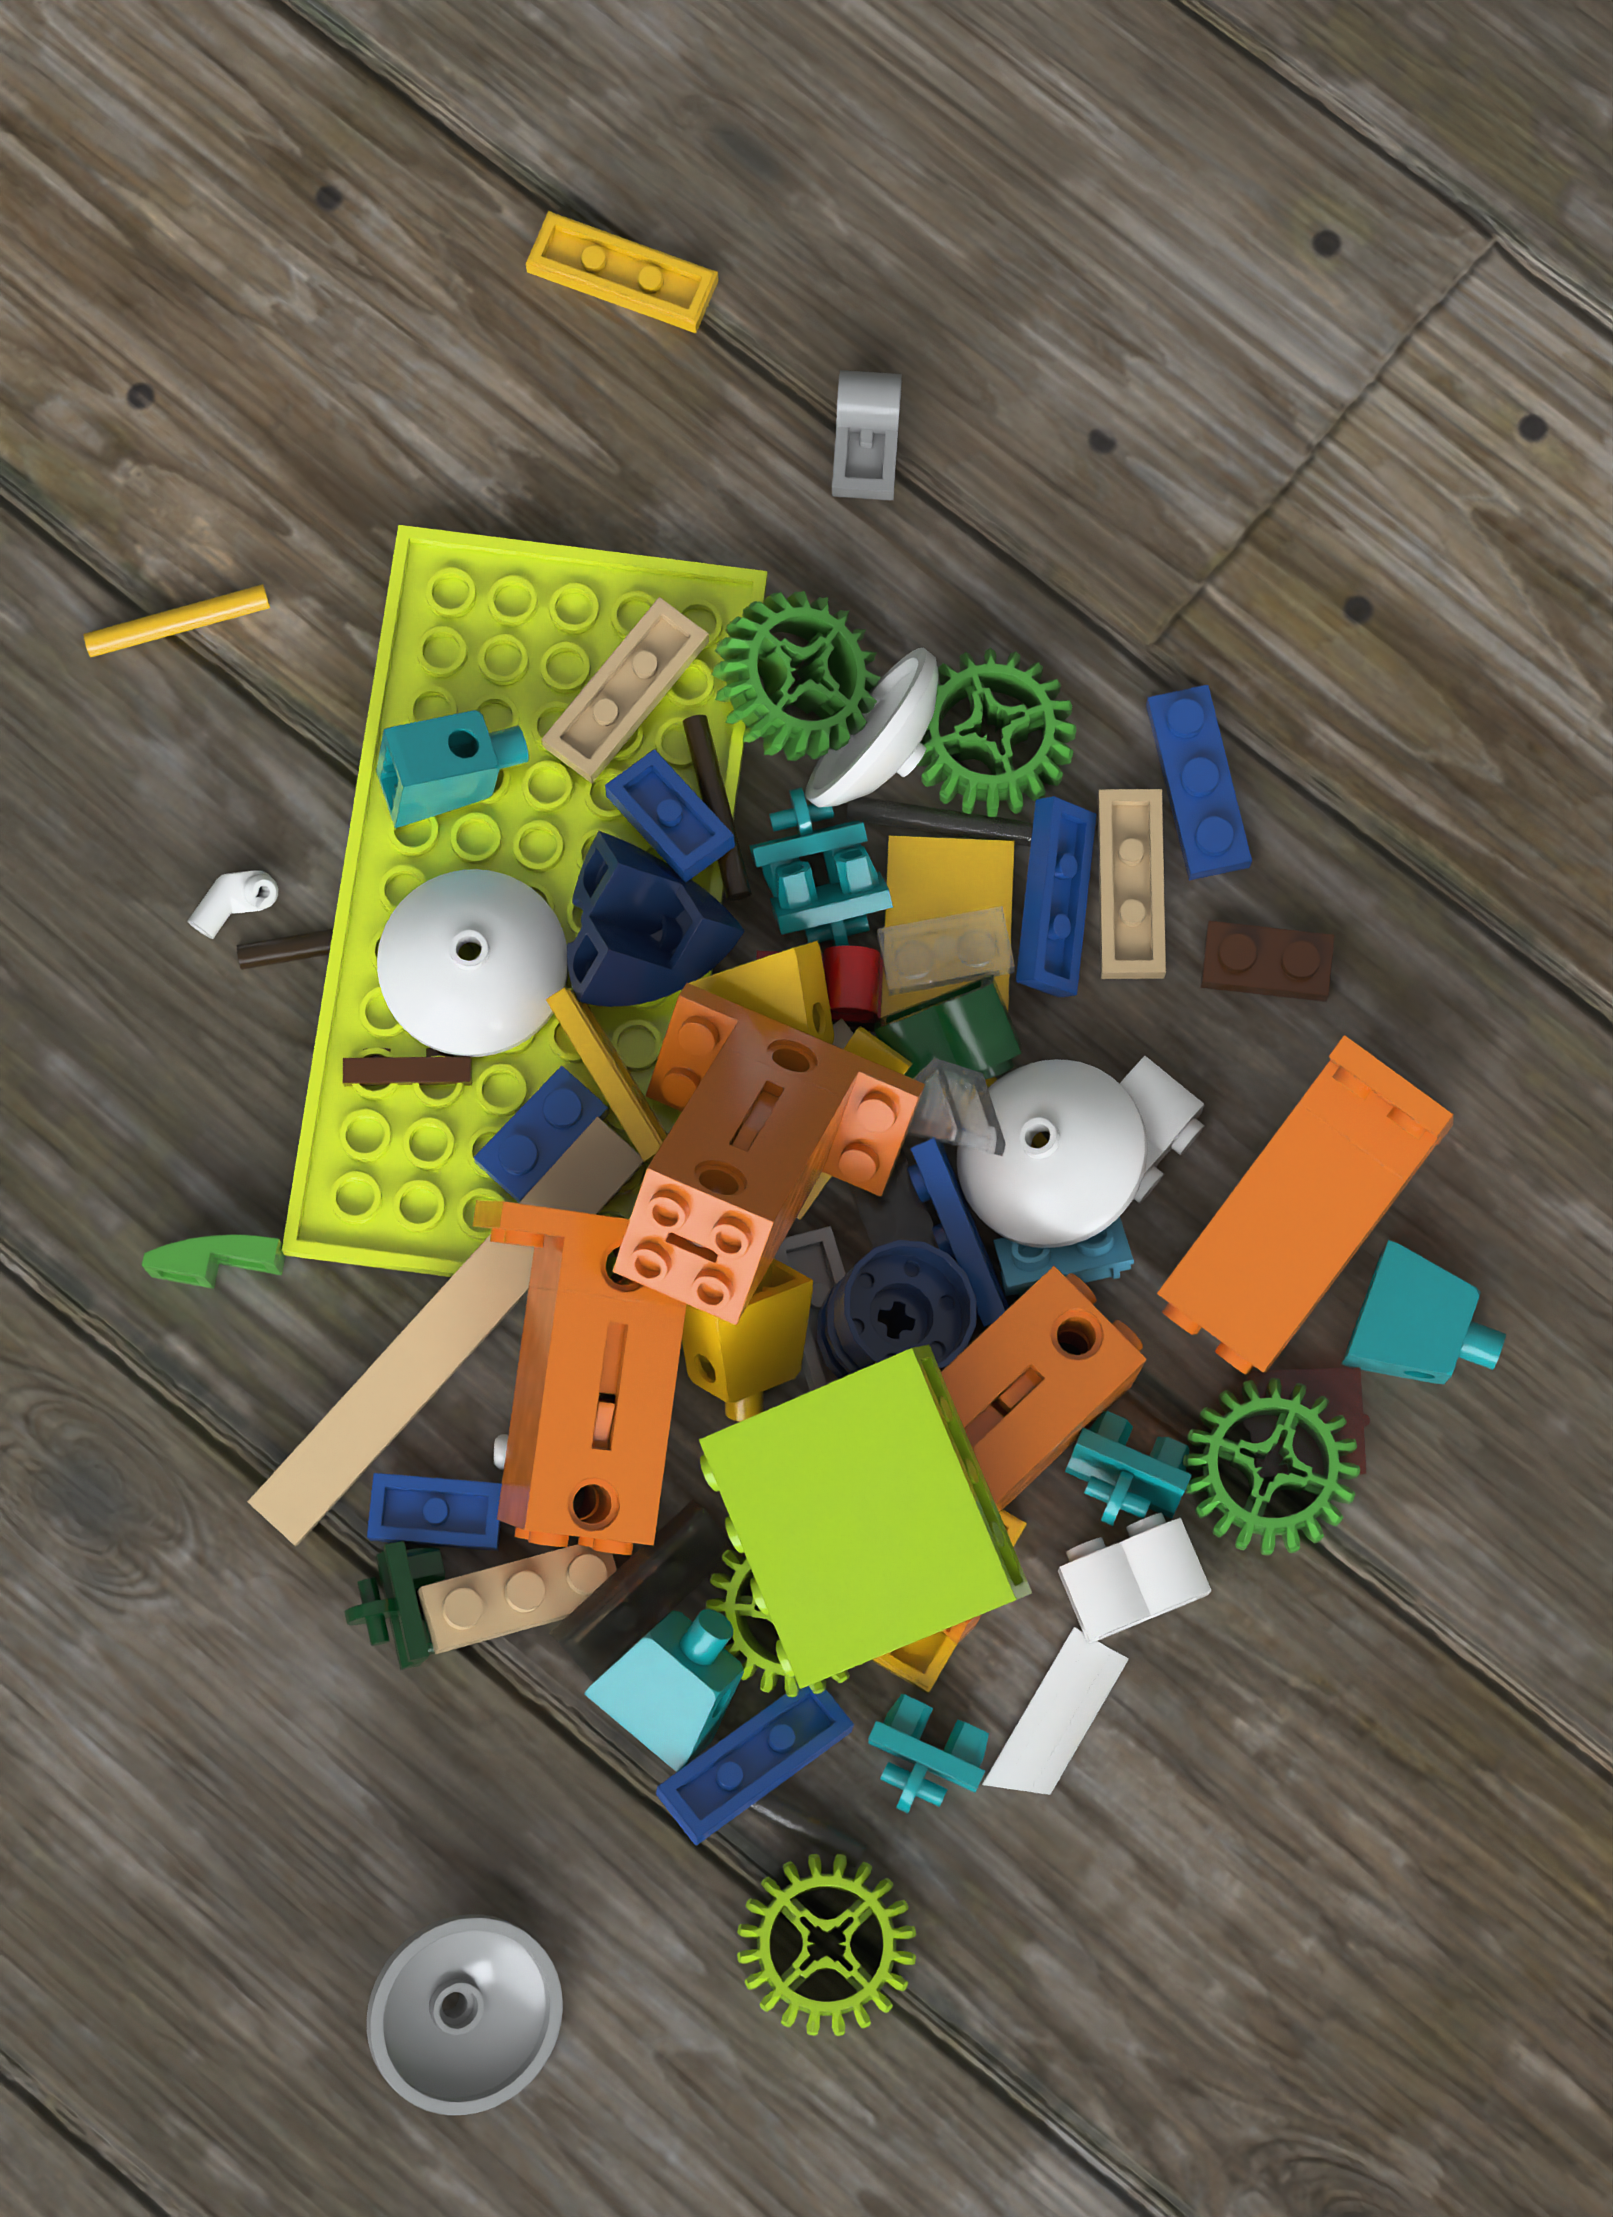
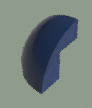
M598 831L582 865L572 903L583 910L581 915L582 928L575 940L567 944V963L572 988L578 1002L597 1006H630L655 1001L682 990L686 983L702 978L727 956L745 931L734 916L695 881L690 879L685 883L666 862L629 842Z

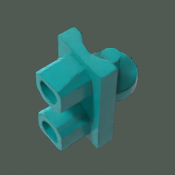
M802 787L789 790L792 808L769 813L773 832L796 827L798 834L749 845L753 864L756 867L761 866L763 876L773 897H777L775 868L800 861L799 857L815 853H823L829 883H839L833 855L842 850L861 846L860 843L868 841L864 823L854 820L813 830L811 823L834 818L832 806L817 807L813 803L807 804Z
M864 846L842 850L833 855L839 883L815 887L812 870L808 861H797L775 868L777 897L770 898L774 918L777 919L782 935L804 929L807 943L832 941L833 947L849 946L847 936L870 931L866 914L893 908L889 888L880 871L876 872Z
M1103 1411L1090 1430L1082 1429L1065 1472L1088 1482L1085 1494L1108 1503L1101 1521L1113 1526L1120 1509L1144 1519L1148 1508L1173 1518L1191 1478V1474L1186 1472V1466L1183 1465V1457L1189 1454L1190 1449L1188 1445L1169 1437H1157L1150 1456L1125 1446L1134 1427L1129 1423L1128 1419L1109 1411Z
M901 1694L887 1713L884 1722H875L868 1738L869 1745L915 1765L912 1772L887 1762L880 1780L903 1790L896 1808L909 1813L916 1797L940 1807L948 1789L925 1779L927 1771L976 1793L985 1773V1770L981 1769L980 1765L984 1759L989 1733L957 1719L944 1750L937 1749L920 1741L933 1708L905 1694Z

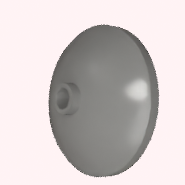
M466 1914L434 1922L422 1928L402 1943L389 1957L375 1981L367 2010V2037L373 2060L383 2078L399 2095L426 2111L444 2115H467L496 2107L514 2097L536 2077L547 2062L555 2046L563 2012L562 1991L558 1974L553 1962L541 1945L527 1932L504 1919L481 1914ZM459 1992V2001L456 2006L450 2010H442L445 1997L450 1993Z

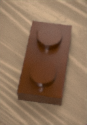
M1208 921L1200 988L1326 1002L1329 997L1335 935Z
M383 1048V1049H385V1050L391 1052V1049ZM432 1048L426 1049V1057L384 1058L379 1055H373L368 1058H343L344 1087L353 1086L352 1084L413 1085L412 1083H419V1085H452L457 1083L472 1085L471 1057H454V1055Z

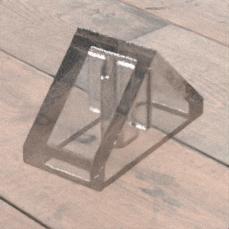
M934 1058L913 1078L926 1085L907 1134L926 1140L935 1138L944 1144L1003 1156L1006 1142L983 1073Z

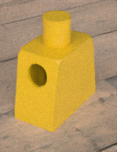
M818 941L794 947L689 983L827 1043L833 1044L834 1030L821 949Z
M775 1258L772 1260L737 1325L686 1304L682 1344L687 1374L694 1384L725 1402V1415L734 1421L741 1422L764 1412V1391L795 1379L801 1371L813 1293V1279Z

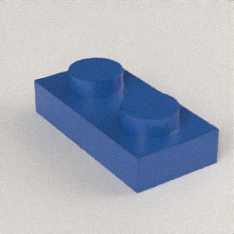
M655 749L605 785L607 798L685 883L735 847L732 832Z
M561 1066L473 1157L474 1161L519 1203L597 1116L603 1121L610 1114L609 1108L567 1069Z
M374 1473L367 1538L369 1541L393 1543L404 1541L405 1544L499 1551L502 1522L497 1520L502 1483Z

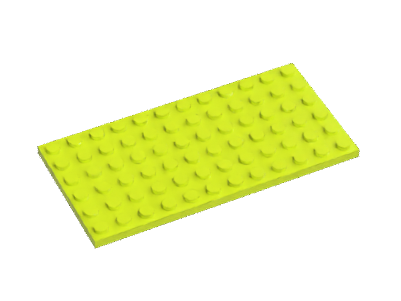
M398 525L284 1232L282 1252L285 1256L452 1277L491 1234L492 1229L473 1226L476 1200L518 1203L475 1163L473 1157L561 1066L567 1069L609 1108L610 1114L603 1122L638 1152L555 1014L551 1016L548 1022L535 1035L522 1044L495 1055L471 1057L472 1085H464L463 1083L419 1085V1083H412L413 1085L352 1084L353 1086L344 1087L343 1058H368L373 1055H379L384 1058L426 1057V1049L430 1048L412 1037L394 1018L383 997L377 972L378 947L385 925L399 903L418 886L437 876L459 870H490L511 876L534 889L548 903L560 922L566 943L568 944L575 940L582 928L581 915L583 910L572 903L582 865L598 831L629 842L665 862L607 798L605 785L655 749L702 800L683 726V720L695 715L707 716L734 822L745 744L743 736L747 726L742 720L736 724L726 723L727 715L734 710L731 701L721 702L715 700L717 691L727 686V683L711 674L714 666L721 661H725L715 652V649L721 640L729 637L725 631L729 622L738 616L743 617V609L754 601H760L764 604L768 571ZM660 597L709 633V642L591 784L546 750L542 745L541 739ZM473 710L482 713L489 733L517 725L521 728L527 744L529 761L500 769L492 796L458 809L394 828L376 773L384 729ZM716 860L694 876L692 880L722 904L724 886ZM466 943L459 949L458 956L463 960L471 961L480 955L482 948L476 943ZM713 969L709 971L707 974H705L702 978L711 976ZM568 971L565 988L573 990ZM682 990L658 1000L637 1005L607 1007L588 1004L668 1135L682 1112L646 1097V1093L678 996ZM383 1048L391 1049V1052H389V1051H387V1050H385V1049H383ZM645 1162L598 1215L630 1219L647 1167L649 1166L648 1163ZM613 1251L608 1255L606 1261V1272L609 1278L614 1273L612 1271L616 1262Z

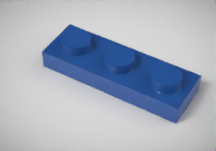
M1209 685L1147 697L1146 708L1189 881L1250 868L1252 858Z
M1053 796L1036 799L1016 982L1060 998L1076 996L1078 991L1097 814Z
M933 1138L911 1148L916 1164L907 1167L908 1173L921 1202L932 1199L941 1223L932 1226L937 1245L940 1250L948 1253L953 1259L956 1258L958 1265L967 1274L976 1296V1319L980 1318L983 1326L988 1328L1010 1306L943 1143Z
M809 1686L802 1689L799 1688L796 1697L783 1695L657 1786L656 1796L694 1845L697 1846L849 1735L853 1730L854 1723L826 1688L824 1692L814 1694Z

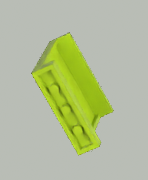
M930 1345L905 1350L699 1439L704 1452L700 1457L704 1477L714 1491H720L729 1516L725 1518V1526L730 1541L739 1553H745L754 1578L750 1581L753 1598L764 1615L770 1614L779 1636V1640L776 1641V1652L779 1662L789 1677L796 1678L800 1689L1032 1594Z

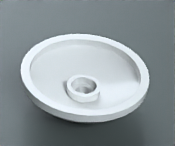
M918 648L910 652L878 681L876 687L868 692L878 702L872 711L867 714L862 713L867 722L862 731L855 735H850L849 743L841 749L835 751L829 748L828 754L819 759L805 791V797L817 807H831L846 803L872 793L896 772L905 777L916 767L926 752V747L920 742L935 711L938 685V668L935 656L925 648Z
M469 869L453 871L437 876L418 886L399 903L391 914L381 935L378 947L377 972L383 997L394 1018L403 1029L422 1044L434 1050L455 1056L483 1057L495 1055L510 1050L530 1039L554 1014L546 999L566 987L568 978L567 943L563 929L552 908L534 889L525 883L503 873L490 870ZM470 942L478 944L482 950L476 959L466 961L458 956V951L462 945Z
M1054 1059L1030 1063L1007 1073L994 1082L978 1098L967 1115L957 1148V1170L961 1188L968 1203L979 1218L1002 1237L1025 1246L1037 1248H1056L1073 1245L1085 1241L1106 1229L1119 1218L1132 1202L1142 1182L1147 1163L1148 1142L1142 1116L1130 1095L1115 1079L1102 1070L1072 1060ZM1043 1131L1050 1132V1139L1045 1146L1041 1148L1031 1147L1032 1139L1036 1134Z

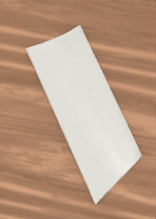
M1074 1627L982 1785L1051 1795L1129 1658L1098 1641L1088 1644L1084 1633Z

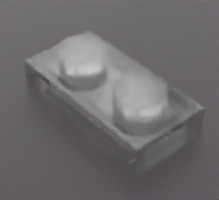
M1003 906L877 929V938L889 996L979 980L991 975L995 977L1014 973L1015 965Z

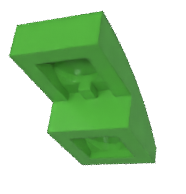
M215 1235L186 1239L144 1253L142 1267L153 1278L214 1289L219 1264L282 1275L286 1256L282 1252L283 1244L277 1238L255 1235Z

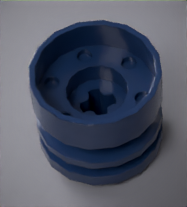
M896 1240L873 1248L827 1293L818 1313L817 1342L827 1367L838 1379L910 1348L930 1345L939 1369L942 1371L967 1348L976 1327V1296L967 1274L948 1253L926 1242ZM884 1317L889 1320V1330L897 1334L893 1339L886 1336L887 1325L878 1322L881 1318Z

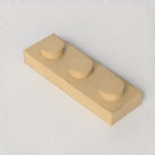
M659 597L541 739L543 747L592 784L708 644L709 633Z
M1162 789L1099 790L1098 847L1101 979H1164L1166 974Z
M577 1544L420 1587L417 1593L435 1654L620 1604L626 1598L613 1554L592 1550L593 1547Z

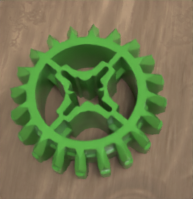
M805 591L794 592L787 599L780 592L768 596L764 599V604L760 601H754L743 609V617L738 616L729 622L725 630L729 637L721 640L715 649V652L725 661H721L714 666L711 675L727 683V686L717 691L715 700L721 702L731 701L734 710L727 715L726 723L736 724L741 720L745 723L747 729L744 732L743 742L752 743L761 736L763 738L764 755L773 756L783 748L787 761H797L805 753L810 759L815 760L828 754L829 748L835 751L841 749L849 743L850 735H855L863 730L867 722L862 713L867 714L872 711L878 702L867 691L876 687L881 677L865 669V666L875 660L877 652L861 651L858 642L864 638L866 629H855L852 632L847 629L845 624L848 621L849 610H840L831 616L829 614L828 597H819L809 604ZM784 632L802 637L809 643L804 647L796 646L786 638L779 641L771 633ZM804 661V664L797 672L800 680L796 684L799 685L788 692V689L795 681L791 674L797 670L794 667ZM759 675H760V676L762 677V679H763V682H764V685H765V690H764L763 687H762L761 681H760V679H759ZM789 705L796 706L806 714L813 711L822 720H801L786 714L783 710Z
M990 647L985 651L982 665H975L973 657L965 651L964 654L960 655L959 673L945 663L938 667V678L941 684L937 685L935 711L920 742L926 747V752L916 766H928L921 776V782L925 787L944 782L939 792V800L943 804H947L957 794L963 795L962 812L966 815L971 814L975 808V802L984 801L987 802V816L993 818L998 814L999 801L1007 800L1009 809L1013 813L1018 814L1023 810L1022 793H1025L1031 800L1036 802V799L1045 798L1046 791L1042 782L1055 786L1060 784L1063 772L1057 765L1070 764L1072 761L1073 750L1064 743L1075 739L1076 725L1064 721L1072 713L1071 702L1069 700H1055L1061 689L1058 679L1048 680L1039 684L1043 673V666L1037 662L1030 665L1025 672L1019 670L1021 656L1016 651L1008 656L1007 665L996 664V652ZM991 692L1012 696L1023 704L1012 707L1001 705L994 699ZM968 697L971 717L964 723L954 726V733L940 737L939 728L947 712L960 700ZM982 715H984L987 725L996 726L995 733L999 728L1002 729L1000 753L995 741H987V734L983 738L980 737ZM1041 729L1043 742L1039 750L1029 762L1015 770L1012 764L1013 752L1011 749L1016 744L1026 741L1028 733ZM953 757H956L959 762L969 759L979 760L987 765L992 775L968 770L957 763Z
M1271 1378L1269 1380L1266 1398L1259 1397L1257 1386L1252 1380L1245 1381L1242 1385L1244 1403L1241 1405L1228 1390L1220 1393L1218 1400L1226 1415L1222 1416L1214 1409L1205 1407L1201 1411L1199 1418L1203 1424L1212 1430L1211 1434L1202 1430L1191 1429L1187 1436V1441L1191 1445L1204 1450V1453H1192L1183 1457V1465L1186 1466V1469L1202 1471L1203 1475L1189 1481L1185 1490L1186 1493L1195 1495L1207 1491L1209 1496L1208 1499L1196 1507V1515L1199 1518H1204L1216 1509L1222 1514L1223 1517L1212 1530V1533L1218 1538L1227 1532L1231 1523L1241 1528L1235 1542V1547L1240 1550L1246 1549L1251 1541L1252 1533L1261 1535L1260 1550L1262 1555H1271L1273 1553L1275 1535H1282L1284 1546L1289 1553L1297 1552L1300 1549V1538L1297 1532L1299 1529H1302L1307 1538L1313 1543L1321 1541L1324 1534L1316 1518L1319 1516L1326 1523L1337 1526L1342 1521L1343 1516L1330 1501L1334 1500L1350 1504L1355 1497V1492L1349 1487L1339 1484L1338 1480L1357 1478L1360 1474V1467L1358 1465L1340 1462L1339 1460L1340 1456L1348 1455L1356 1450V1440L1347 1438L1335 1442L1332 1436L1346 1425L1347 1421L1344 1416H1335L1325 1424L1319 1417L1329 1404V1400L1325 1396L1317 1398L1311 1409L1300 1404L1306 1394V1386L1297 1383L1290 1394L1289 1400L1280 1398L1282 1385L1278 1378ZM1260 1416L1279 1417L1270 1438L1264 1442L1250 1443L1240 1440L1237 1443L1224 1438L1232 1428L1245 1420ZM1297 1425L1305 1430L1315 1442L1323 1463V1476L1312 1472L1313 1467L1301 1462L1294 1454L1292 1444ZM1279 1438H1281L1282 1444L1278 1455L1283 1460L1279 1466L1286 1465L1287 1474L1278 1473L1273 1481L1268 1483L1263 1495L1260 1496L1259 1490L1264 1479L1259 1476V1472L1263 1467L1255 1468L1254 1458L1264 1460L1268 1453L1273 1451ZM1218 1457L1230 1461V1466L1241 1471L1248 1479L1250 1488L1244 1509L1235 1503L1226 1492L1219 1476ZM1286 1489L1301 1493L1302 1490L1317 1495V1498L1310 1506L1297 1514L1283 1518L1263 1517L1271 1496L1277 1491Z

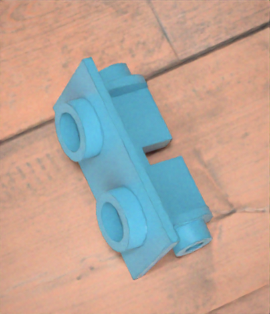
M1120 1216L1097 1235L1085 1241L1063 1247L1037 1248L1025 1246L1006 1238L993 1240L1002 1270L1000 1277L1005 1297L1017 1294L1018 1298H1020L1053 1266L1065 1277L1072 1273L1086 1283L1109 1277L1118 1279L1120 1278V1271L1131 1269V1264H1134Z

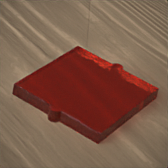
M1360 1367L1268 1370L1264 1373L1261 1371H1250L1249 1374L1247 1373V1381L1252 1380L1255 1383L1260 1398H1266V1389L1271 1378L1280 1379L1282 1385L1280 1398L1289 1400L1290 1394L1297 1383L1305 1385L1306 1394L1300 1404L1311 1409L1317 1398L1325 1396L1329 1400V1404L1319 1416L1320 1419L1326 1424L1333 1417L1343 1415L1347 1421L1346 1425L1339 1432L1332 1435L1335 1442L1349 1438L1355 1439L1357 1443V1448L1354 1452L1339 1457L1340 1462L1354 1463L1360 1467L1359 1475L1366 1474L1364 1428L1370 1423V1418L1368 1415L1363 1414ZM1261 1415L1246 1419L1243 1427L1246 1431L1250 1432V1443H1260L1269 1439L1279 1416ZM1297 1424L1292 1444L1294 1454L1301 1462L1313 1467L1312 1472L1323 1476L1324 1465L1319 1447L1313 1437L1302 1426ZM1279 1437L1275 1448L1268 1453L1265 1459L1254 1457L1255 1468L1263 1467L1259 1472L1261 1478L1275 1477L1278 1473L1289 1475L1287 1464L1279 1465L1283 1460V1456L1278 1454L1283 1442L1282 1437Z

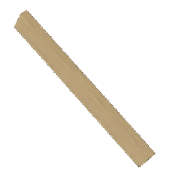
M597 1116L519 1204L598 1215L645 1162L638 1152ZM490 1234L247 1502L295 1546L299 1545L528 1292L534 1247L490 1242Z

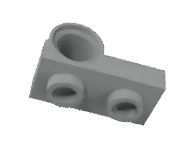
M840 370L832 479L833 497L894 499L902 374Z

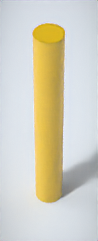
M264 584L84 633L83 636L91 658L270 608Z

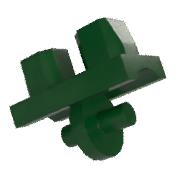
M404 1541L384 1545V1552L375 1556L385 1599L381 1600L375 1577L363 1579L357 1582L362 1604L351 1607L344 1612L347 1625H367L371 1646L390 1642L385 1620L389 1618L400 1670L418 1667L429 1655L435 1654L424 1614H420L415 1591H418L422 1586L444 1581L445 1570L439 1548L406 1550Z

